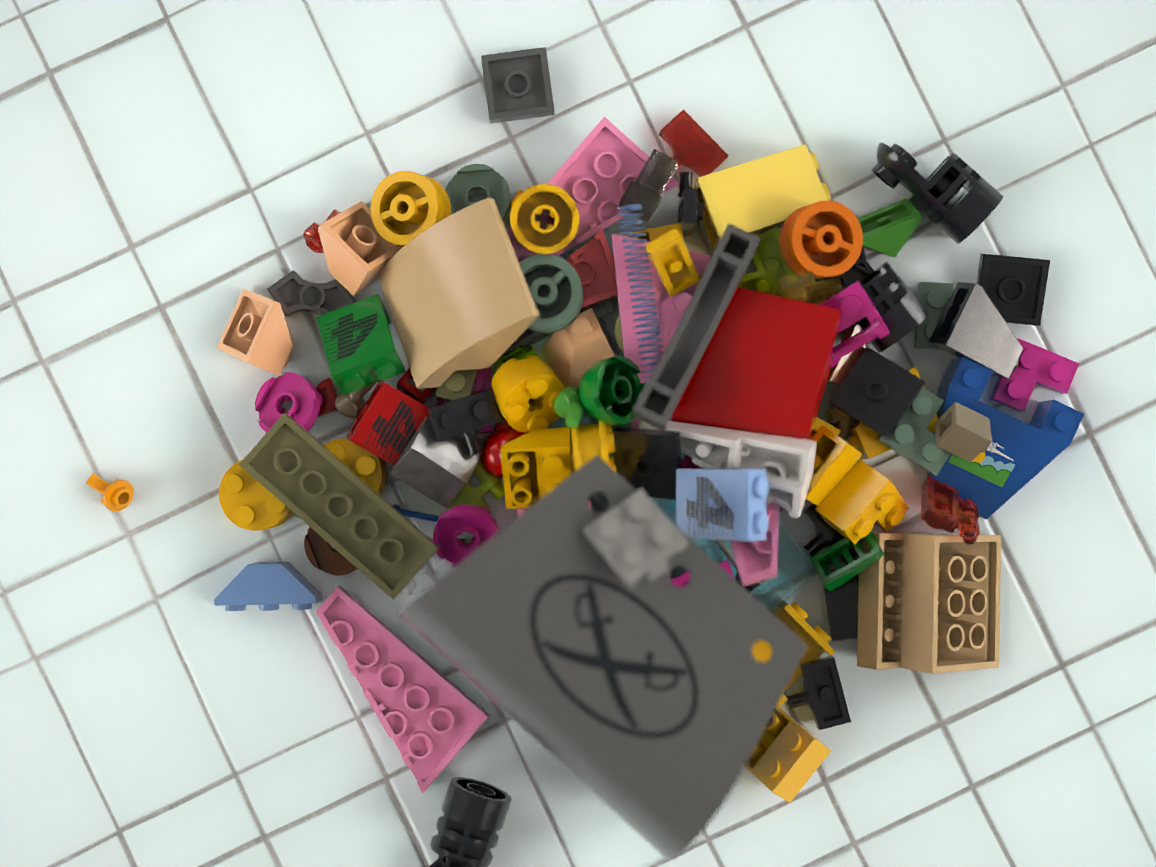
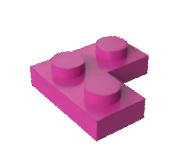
M1018 338L1017 340L1023 347L1018 365L1011 373L1009 379L998 378L990 400L1023 412L1026 409L1035 384L1060 394H1067L1080 363Z

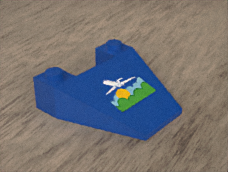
M962 356L950 361L937 389V397L944 400L936 415L939 419L954 402H957L990 418L992 442L985 452H980L971 462L951 453L937 476H932L928 473L926 491L983 519H988L1071 444L1084 413L1056 400L1039 402L1029 424L979 401L993 370Z

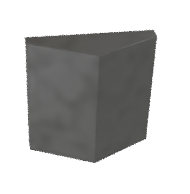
M426 416L389 473L444 508H447L468 483L482 452L469 456L465 441L456 436L440 442L436 441L430 419Z

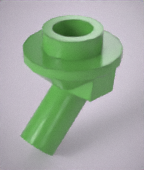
M572 386L563 389L554 402L556 414L565 419V424L569 428H576L583 414L579 389Z

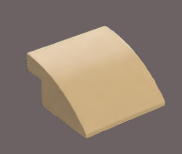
M494 198L481 200L434 224L402 247L377 273L417 389L440 387L455 370L490 368L539 316Z
M873 532L885 555L859 573L857 666L874 670L903 668L930 674L999 668L1001 535ZM865 539L859 542L865 554L871 552Z

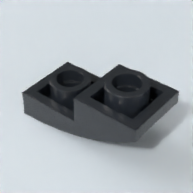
M855 575L832 591L823 586L832 642L857 639L858 584Z

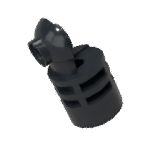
M880 142L877 147V164L872 169L873 173L892 189H895L899 183L912 193L909 201L957 244L961 243L976 230L1004 197L957 154L952 153L925 179L914 169L918 165L917 161L901 146L894 143L892 147H889ZM963 187L965 190L957 197V199L948 208H946L945 205Z
M863 245L857 261L848 271L837 276L823 278L825 281L833 283L839 291L857 280L860 282L890 334L882 339L877 337L870 341L878 353L898 342L930 314L914 293L906 287L900 276H897L887 261L875 270L869 265L865 258ZM867 317L856 322V324L861 326V330L871 325Z
M465 777L452 778L442 805L444 816L438 818L436 828L439 832L432 837L430 842L431 849L439 857L429 867H488L493 859L490 850L497 846L499 840L496 831L503 828L512 800L511 796L505 791L479 780Z

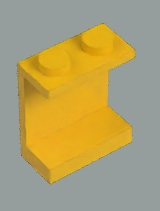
M781 600L770 612L808 645L785 689L786 691L802 675L800 663L816 660L824 652L831 656L835 650L828 644L832 638L818 625L813 629L805 621L809 615L795 601L789 605L784 600ZM758 640L752 647V653L756 660L766 662L772 656V648L768 642ZM782 694L777 704L778 708L788 699L784 694Z

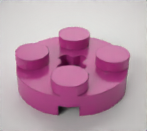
M293 372L283 373L284 375H280L277 378L271 377L261 386L255 400V410L259 411L260 421L258 423L260 427L267 433L285 413V408L282 406L283 402H290L292 399L293 406L287 414L309 431L317 420L320 406L323 402V397L316 390L315 385L309 379Z
M458 505L443 511L438 517L433 532V542L440 547L436 554L442 560L445 558L448 562L453 563L452 567H456L500 532L499 526L491 516L490 510L484 506ZM462 532H469L474 535L471 543H465V540L462 538L458 539V536Z

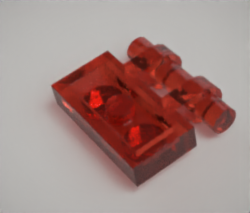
M928 476L921 489V520L934 529H943L953 534L955 529H958L964 543L974 544L980 534V525L978 523L979 508L975 505V502L972 499L959 497L958 489Z

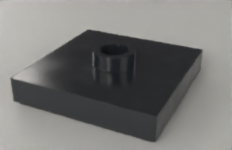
M980 254L976 284L983 288L1006 323L1040 326L1050 260Z
M866 347L829 400V403L887 440L924 387L925 381L871 348Z
M625 427L613 429L616 472L636 491L642 488L649 497L676 500V469H682L680 432H663L661 430Z

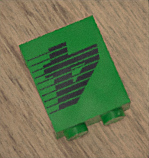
M379 294L316 317L330 374L342 395L358 391L369 385L406 372L395 349L389 324L392 323Z

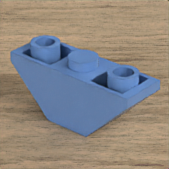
M255 562L248 564L214 599V606H225V611L246 610V605H259L260 611L278 610L279 604H292V610L312 609V604L322 600V593L290 562Z

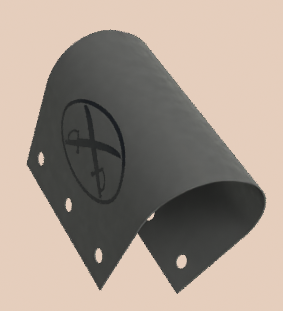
M596 455L449 571L407 606L399 616L664 858L672 859L685 851L699 837L727 799L808 645L680 529L678 530L689 542L686 548L668 558L667 565L670 569L653 582L648 581L645 578L646 575L641 577V581L629 588L583 533L585 527L636 492L628 482ZM588 499L591 502V509L588 506ZM685 567L690 573V582L685 587H677L671 582L670 578L681 575L685 571L683 568ZM758 640L768 642L772 648V656L766 662H760L753 656L752 647Z

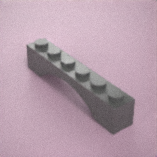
M728 223L672 339L633 409V417L663 432L665 431L757 250L761 238Z

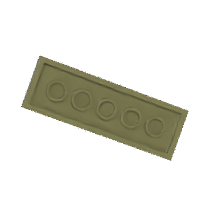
M284 413L239 464L393 600L440 548L287 413Z

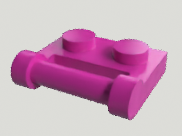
M858 280L818 304L841 310L840 326L837 333L864 317H867L871 324L869 327L833 347L830 368L839 364V359L877 337L882 339L890 334L888 327Z

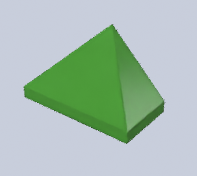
M906 198L857 218L863 234L862 245L895 258L922 221L921 213Z

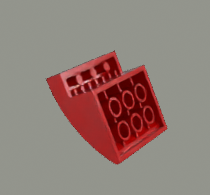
M738 287L673 413L672 421L810 440L830 373L831 353L840 326L841 310Z

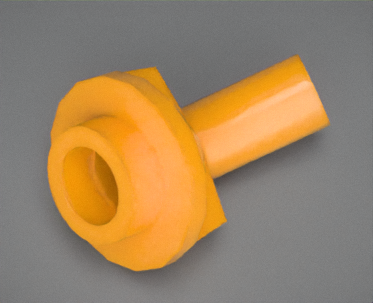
M93 473L86 482V485L104 495L101 503L111 511L117 512L125 509L133 499V486L128 481L117 478L113 483H109Z

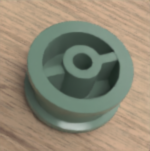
M537 254L519 263L539 314L528 328L540 333H552L566 328L576 319L583 303V289L576 270L569 262L552 254Z

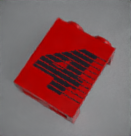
M380 381L375 386L346 437L349 441L394 465L425 417L429 418L427 413L428 407L385 381Z

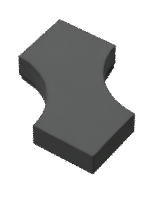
M294 270L267 288L273 299L281 304L282 311L287 317L301 311H313L323 315L357 302L353 295L336 279L328 283H312L301 278Z

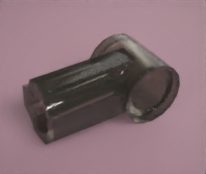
M653 149L636 180H632L618 206L642 204L641 209L629 211V213H643V215L637 217L648 223L662 200L661 194L679 163L665 153Z

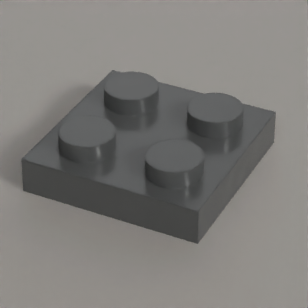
M546 47L481 56L490 124L555 115Z

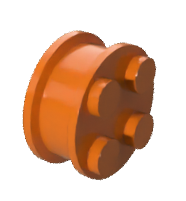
M820 201L795 210L785 220L779 238L781 255L787 266L797 275L807 279L833 277L848 271L857 261L863 244L862 229L857 217L849 208L835 201Z

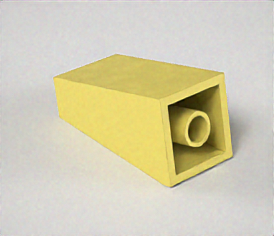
M806 144L697 178L693 189H697V199H703L702 223L713 251H715L728 223L750 234L757 235L778 226L781 229L788 216L803 206L831 200L827 185L824 182H820L816 172L819 170L817 158L813 152L809 153Z

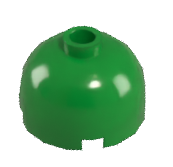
M622 356L602 359L592 364L583 374L579 386L580 401L585 412L595 421H603L606 425H622L630 423L632 419H636L633 417V409L645 387V383L641 384L637 373H641L639 367L629 358Z

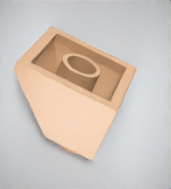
M362 201L320 224L318 228L330 274L353 296L374 283L378 278L377 273L404 247L385 240L377 232L372 222L371 209Z
M243 288L217 348L249 364L280 376L283 368L286 367L290 360V352L293 348L281 304Z
M592 308L578 314L576 319L566 328L554 332L541 349L545 361L564 384L565 388L572 386L579 389L583 374L592 364L599 360L616 356Z

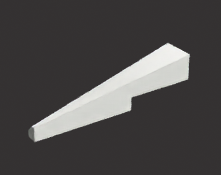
M643 421L639 422V429L659 430ZM669 421L665 431L680 432L681 452L693 458L692 462L704 469H766V478L769 482L766 503L773 502L788 510V515L799 518L813 475L817 441Z

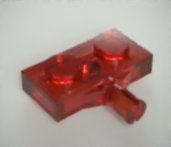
M684 109L660 130L659 136L670 146L673 156L661 166L670 176L682 165L692 169L699 177L711 174L729 156Z

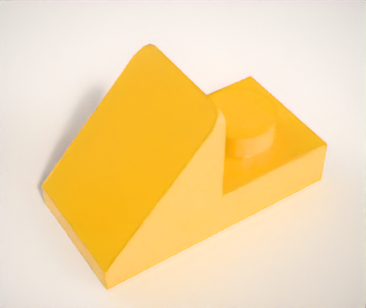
M676 228L645 245L646 253H649L648 257L670 297L701 281L682 236Z

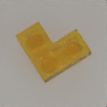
M813 271L779 277L772 295L818 305L841 291L842 286L839 278L816 282Z

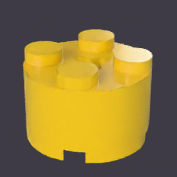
M538 184L526 189L515 200L511 209L510 225L514 237L525 249L537 254H551L562 250L574 239L579 227V211L572 197L564 189L552 184ZM543 210L549 211L548 216L554 219V223L548 224L545 230L540 229V223L535 221V215H541Z
M526 355L528 358L517 360L516 357L508 360L499 367L491 382L499 411L513 429L525 433L535 429L548 428L559 418V415L554 410V402L558 394L565 389L564 384L548 363L535 355Z

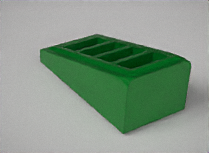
M871 530L867 536L861 538L855 545L847 538H843L811 556L809 559L823 586L832 591L884 556L885 553ZM863 539L866 540L871 549V552L865 554L859 543ZM853 546L860 557L855 561L849 552V549ZM842 554L848 563L844 567L838 559ZM831 562H833L837 570L833 573H831L829 567L827 566Z

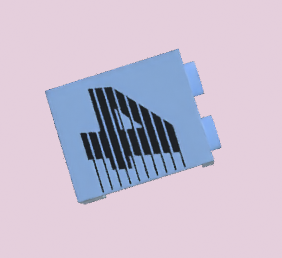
M676 469V527L689 539L766 540V532L769 527V519L766 514V496L769 492L766 469Z

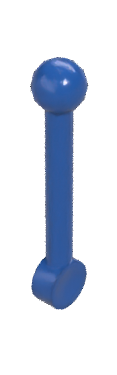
M397 504L392 505L404 516L438 521V515L401 509Z

